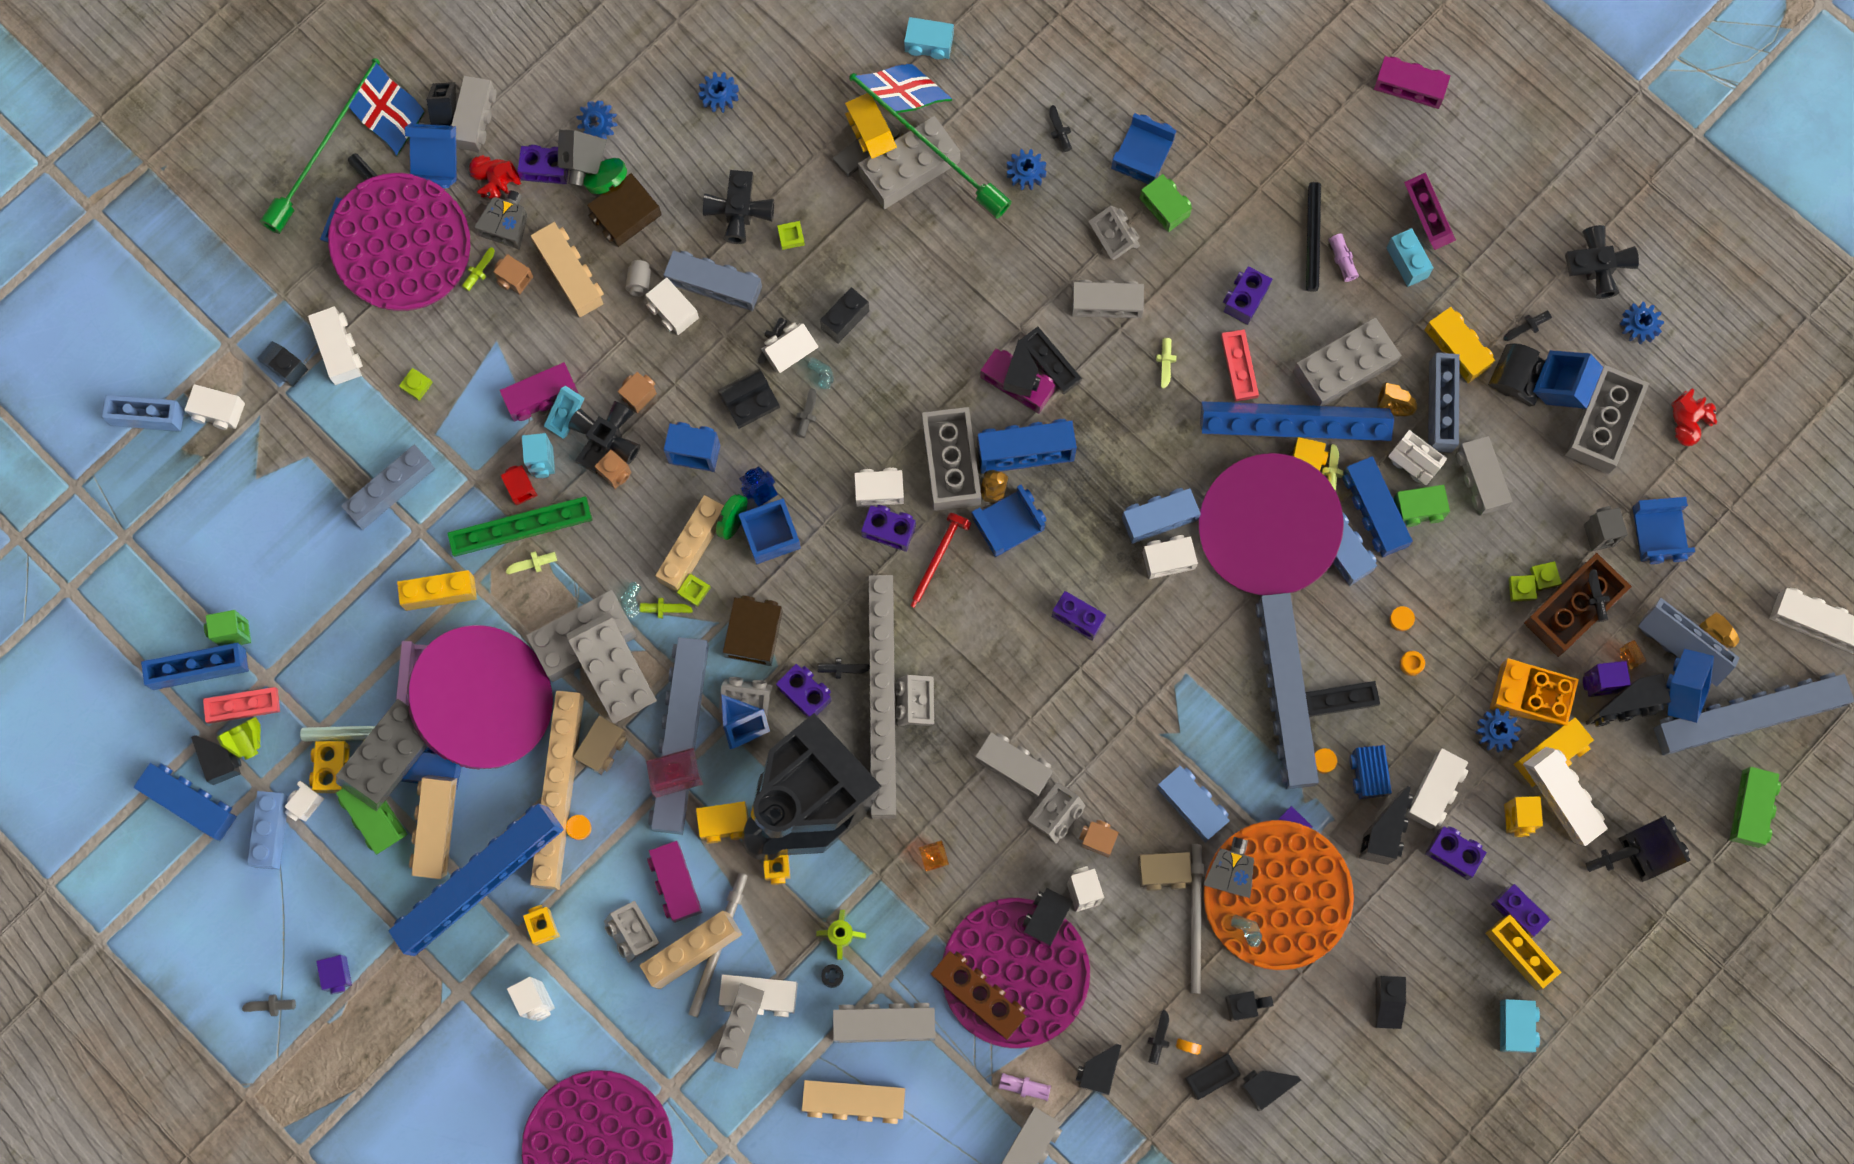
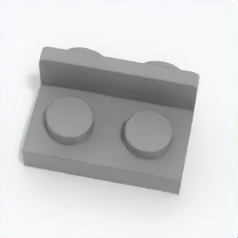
M1109 206L1089 220V223L1110 258L1116 260L1131 248L1137 249L1140 247L1137 241L1139 235L1133 227L1130 228L1126 222L1128 217L1121 208Z
M905 675L898 678L895 685V694L897 695L895 717L897 725H934V678L918 675Z
M729 677V679L724 680L721 686V694L764 709L767 719L772 685H768L763 680L746 682L740 677ZM720 695L719 713H722V698H721V695Z
M1057 782L1028 818V821L1031 825L1048 835L1053 842L1058 843L1061 838L1066 836L1072 823L1082 815L1086 805L1078 795Z
M635 901L610 913L604 920L606 932L614 938L619 954L628 963L660 943Z

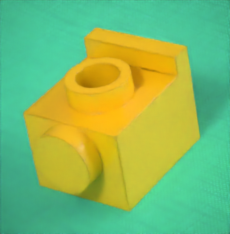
M782 855L774 860L764 861L765 880H771V885L785 884V879H791L789 855ZM776 863L782 865V869L779 872L773 870V866Z
M542 905L535 906L528 910L529 914L523 916L534 945L538 946L560 937L548 907L543 908ZM541 920L546 922V926L543 929L538 928V923Z

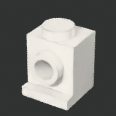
M299 781L297 785L300 788L289 795L288 803L285 805L287 809L284 813L295 821L299 818L306 822L325 798L313 791L307 784Z

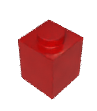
M522 465L512 466L501 475L516 506L538 496Z

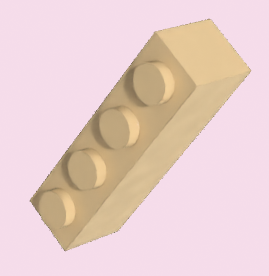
M553 222L530 235L579 318L603 305L601 296L604 295L598 283L593 284L590 280L592 274L586 264H580L578 259L581 256L575 246L570 247L567 243V240L570 238L563 227L559 229L556 223Z
M705 495L703 496L655 575L660 584L678 592L715 535L717 522H722L721 510L724 505Z
M427 775L418 783L417 795L420 796V802L416 806L414 818L417 820V829H414L412 834V844H415V849L409 861V867L412 868V876L442 879L447 875L457 778Z
M722 910L642 963L640 967L650 985L661 989L742 936V933L731 914Z
M805 1080L802 1111L807 1112V1117L822 1118L823 1113L833 1114L832 1119L847 1120L848 1115L858 1116L857 1121L872 1122L873 1117L883 1118L882 1123L898 1124V1119H903L905 1088Z

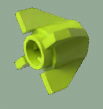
M253 717L217 736L220 745L238 758L244 757L247 760L259 754L257 749L261 747V725L257 717Z
M840 910L839 920L833 922L828 930L816 932L817 937H829L831 943L837 946V960H843V947L848 946L853 938L866 939V933L853 931L851 925L845 921V910ZM839 928L844 929L845 935L843 937L836 936Z

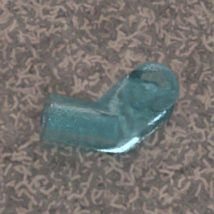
M812 357L807 367L819 373L820 380L818 385L823 389H829L834 382L830 366Z
M635 582L630 583L621 597L623 610L629 617L637 616L640 612L636 596L642 587Z
M1234 915L1231 926L1243 930L1249 946L1258 947L1262 941V934L1258 924L1253 920Z

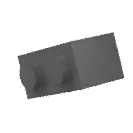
M1611 506L1599 508L1596 510L1597 513L1591 515L1590 519L1584 524L1592 552L1615 547L1628 535L1620 507L1611 509Z

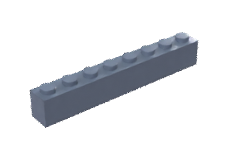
M1290 593L1261 596L1258 601L1259 603L1256 604L1257 618H1261L1262 627H1259L1260 640L1264 641L1266 649L1263 650L1262 655L1264 665L1268 664L1269 674H1266L1267 687L1271 688L1273 696L1269 698L1271 712L1275 711L1276 721H1273L1274 735L1279 737L1280 745L1276 746L1277 757L1282 759L1283 769H1280L1281 782L1286 784V789L1316 786L1319 783L1291 595Z
M678 637L677 644H673L672 658H675V664L669 670V682H672L671 691L666 692L665 705H669L667 715L664 714L662 719V729H665L664 738H660L658 749L662 756L661 762H657L655 777L659 778L658 785L654 786L652 790V801H655L654 811L650 810L648 825H652L651 829L654 832L679 835L684 833L709 650L707 640Z
M1835 672L1821 676V680L1817 682L1807 679L1798 682V687L1790 689L1789 685L1774 689L1775 693L1767 695L1766 691L1751 695V700L1744 701L1743 697L1729 701V705L1721 707L1720 704L1706 707V712L1700 714L1697 723L1684 719L1675 720V717L1671 716L1660 720L1661 724L1653 729L1664 756L1844 707L1853 703L1854 698L1845 674L1836 676Z

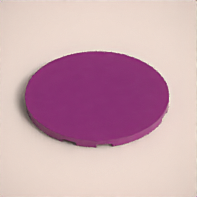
M388 173L372 177L358 184L344 196L334 211L328 234V247L333 266L344 285L354 295L370 305L391 311H411L427 307L449 294L458 284L466 270L471 245L470 232L465 215L458 203L445 189L429 179L426 180L407 173Z
M1269 453L1255 455L1231 465L1210 486L1200 510V540L1205 555L1212 567L1224 580L1234 587L1260 596L1295 593L1313 584L1332 565L1343 538L1344 519L1342 507L1331 483L1311 464L1285 454Z
M464 626L450 630L437 637L417 658L407 685L409 714L422 740L443 759H448L453 763L459 764L461 767L469 769H496L521 759L539 743L551 718L553 705L551 683L537 655L518 637L490 626Z
M1006 898L977 908L967 915L953 931L943 955L944 958L949 951L953 954L956 951L968 960L966 965L972 970L978 968L987 976L985 981L992 987L994 984L998 985L1006 992L1004 997L1010 1003L1015 1000L1025 1009L1023 1014L1027 1017L1006 1041L943 987L947 1003L957 1020L977 1038L1004 1048L1033 1047L1058 1036L1079 1014L1089 989L1090 964L1088 954L1079 933L1066 918L1050 948L1023 934L1026 928L1022 927V924L1027 914L1033 915L1037 907L1033 905L1034 900ZM957 971L953 979L957 984L961 985L967 982L968 976L964 971ZM977 987L973 990L972 994L976 1000L983 1001L986 999L987 992L984 988ZM997 1003L992 1007V1013L996 1017H1003L1006 1014V1008L1003 1004Z
M612 1071L581 1072L555 1084L534 1106L528 1117L522 1138V1164H671L673 1158L672 1128L661 1102L639 1081Z

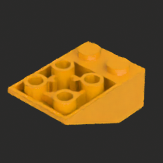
M1507 658L1500 666L1490 709L1495 710L1498 708L1501 713L1509 711L1511 716L1567 726L1579 679Z

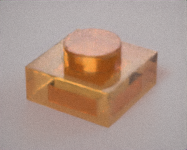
M1635 640L1619 648L1622 661H1626L1631 670L1646 662Z
M942 840L918 847L926 872L949 865Z

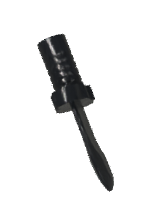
M1052 105L1049 109V116L1055 128V131L1051 132L1052 138H1059L1063 151L1068 152L1072 149L1067 134L1071 133V129L1069 126L1063 127L1055 105Z
M1547 310L1534 318L1530 315L1525 316L1526 323L1510 330L1504 336V340L1510 341L1530 329L1537 333L1539 331L1537 326L1552 318L1550 312Z
M779 318L772 331L766 330L764 336L767 338H771L774 335L777 338L780 337L787 321ZM761 352L758 358V363H763L767 360L763 352Z
M1593 569L1590 571L1588 578L1593 599H1589L1588 604L1589 606L1595 605L1598 622H1604L1608 620L1604 603L1610 602L1609 596L1602 597L1597 571Z
M836 658L835 664L818 663L817 665L818 673H835L836 679H841V673L861 674L870 669L868 664H842L841 658Z
M1626 847L1612 854H1609L1607 849L1602 850V857L1586 862V868L1589 872L1606 866L1608 871L1613 870L1614 862L1638 854L1639 849L1636 847Z
M1165 1010L1161 1012L1155 1038L1149 1037L1147 1042L1153 1045L1148 1062L1154 1065L1159 1063L1162 1048H1169L1170 1044L1164 1040L1169 1025V1015Z

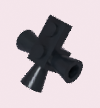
M730 170L727 199L707 193L704 194L703 216L726 215L728 226L723 239L728 243H746L745 225H750L751 216L773 222L774 199L752 201L751 194L754 175L750 171Z
M1604 225L1586 228L1582 233L1589 249L1567 251L1565 254L1569 276L1586 274L1587 280L1596 279L1597 299L1614 297L1620 292L1612 274L1617 268L1637 269L1639 266L1638 250L1633 246L1614 252L1613 246H1606V227Z
M614 401L607 419L605 420L598 416L596 421H594L582 409H578L572 416L568 428L585 434L588 442L576 458V462L597 474L595 465L612 450L627 464H630L636 458L641 445L621 438L622 434L619 428L634 413L625 405Z

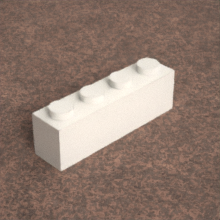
M1786 588L1778 593L1769 619L1854 654V616L1848 614L1849 612L1846 609L1829 606L1820 598L1805 596L1802 591L1796 588Z
M1545 747L1523 765L1572 841L1586 846L1608 829L1603 822L1605 818L1590 802L1592 801L1590 794L1579 785L1577 774L1572 769H1569L1565 763L1567 761L1565 755L1558 749Z

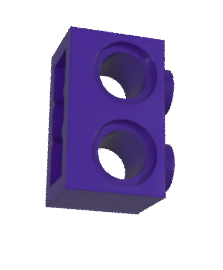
M533 144L521 146L517 171L521 181L567 185L569 170L559 168V166H551L552 163L558 162V147L542 148ZM531 160H538L533 165L528 164Z
M1249 266L1244 273L1240 271L1234 281V284L1237 285L1233 292L1229 290L1223 300V303L1226 304L1224 313L1248 325L1273 279ZM1253 282L1256 284L1257 287L1250 288L1246 285V283ZM1243 301L1246 306L1238 307L1235 302Z
M871 505L861 534L863 538L907 552L916 527V520L912 519L913 517L907 513L900 512L896 514L890 512V509L886 506L877 505L875 507ZM880 518L885 523L881 527H875L872 525V522ZM898 526H904L907 532L899 535L894 530Z
M1064 591L1054 607L1051 617L1093 641L1105 621L1106 614Z
M1626 661L1597 664L1584 673L1585 676L1583 677V688L1588 692V697L1618 694L1631 685Z
M795 664L776 683L777 689L807 718L813 713L818 715L832 701L829 695L831 691L822 682L817 684L812 679L813 673L807 667L803 666L800 668ZM796 677L802 678L804 680L803 685L799 688L792 687L790 685L792 679ZM812 694H818L821 700L817 704H810L807 701L808 697Z
M1443 826L1436 833L1425 855L1466 880L1473 878L1487 852L1482 849L1483 846L1472 839L1468 841L1461 837V833L1451 826L1447 828ZM1442 839H1447L1450 841V851L1444 850L1442 848ZM1464 851L1472 855L1473 861L1471 864L1463 860L1462 855Z
M1515 884L1508 886L1491 903L1503 917L1511 915L1531 938L1535 937L1551 920Z

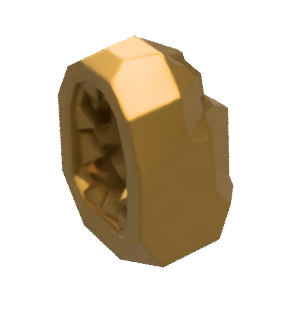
M1384 383L1378 395L1377 408H1389L1394 416H1410L1416 412L1417 402L1408 391L1402 390L1399 385Z
M988 470L984 473L981 496L985 502L995 504L1004 499L1008 482L1006 474L995 470Z
M1715 612L1698 625L1726 648H1733L1739 643L1740 639L1732 625L1718 612Z

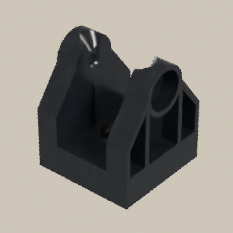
M813 713L769 750L764 772L760 774L757 782L751 816L747 820L742 833L743 846L749 855L762 861L774 860L782 855L824 853L866 817L882 786L818 716ZM762 831H764L769 836V838H765L762 835Z

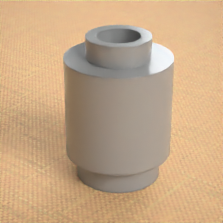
M634 260L628 267L625 289L630 295L641 297L643 294L648 293L651 276L649 263Z

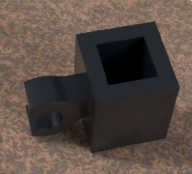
M1254 991L1225 997L1230 1022L1255 1018L1258 1016L1257 1009L1274 1006L1272 996L1255 999Z

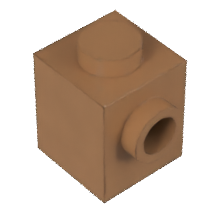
M508 254L504 259H500L494 268L497 284L505 290L510 288L519 295L533 278L528 267Z
M638 372L633 376H628L624 380L622 387L618 390L620 398L637 414L657 393L654 388V381L646 374L642 376Z
M612 450L595 465L598 474L614 489L625 483L631 474L628 464Z
M1097 820L1096 823L1091 821L1089 827L1084 825L1079 837L1083 841L1081 847L1109 858L1119 832L1110 829L1111 825L1101 820Z

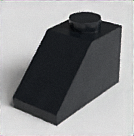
M455 82L433 83L426 99L430 125L450 126L456 110Z
M1018 339L1004 381L1003 390L1031 398L1032 392H1037L1041 378L1037 377L1038 368L1022 340Z
M273 341L257 358L292 387L308 371L300 359Z
M196 735L191 737L206 782L216 785L241 774L239 769L242 766L241 760L236 755Z
M1376 977V1028L1402 1029L1406 1006V977Z
M1115 1044L1085 1062L1084 1067L1079 1066L1075 1080L1080 1082L1079 1088L1105 1095L1110 1094L1121 1045Z
M1253 1070L1242 1078L1245 1083L1240 1087L1257 1110L1262 1111L1299 1083L1301 1079L1295 1075L1265 1070L1257 1073Z

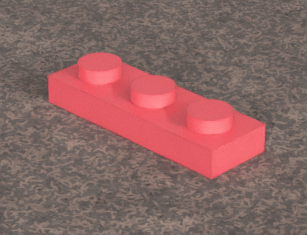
M1245 329L1222 333L1221 340L1235 402L1258 398L1259 392Z
M276 687L203 699L205 722L208 724L280 712L279 695Z

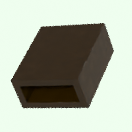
M632 173L626 176L620 185L611 187L608 192L603 193L587 205L590 211L588 217L595 226L600 225L604 230L602 234L609 243L613 241L617 247L624 244L662 215L659 205Z
M750 596L734 597L723 648L724 657L772 666L783 614L782 606H779L778 602L772 600H764L763 603L755 601V598Z

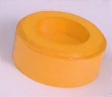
M1397 607L1390 615V624L1397 631H1407L1413 626L1415 615L1408 607Z
M1408 651L1400 659V668L1406 675H1418L1425 667V659L1417 651Z
M1323 748L1315 752L1317 772L1326 774L1336 767L1337 757L1332 750Z
M583 815L572 816L566 824L568 835L575 840L587 838L592 830L590 821Z
M1178 1038L1175 1047L1198 1055L1202 1045Z

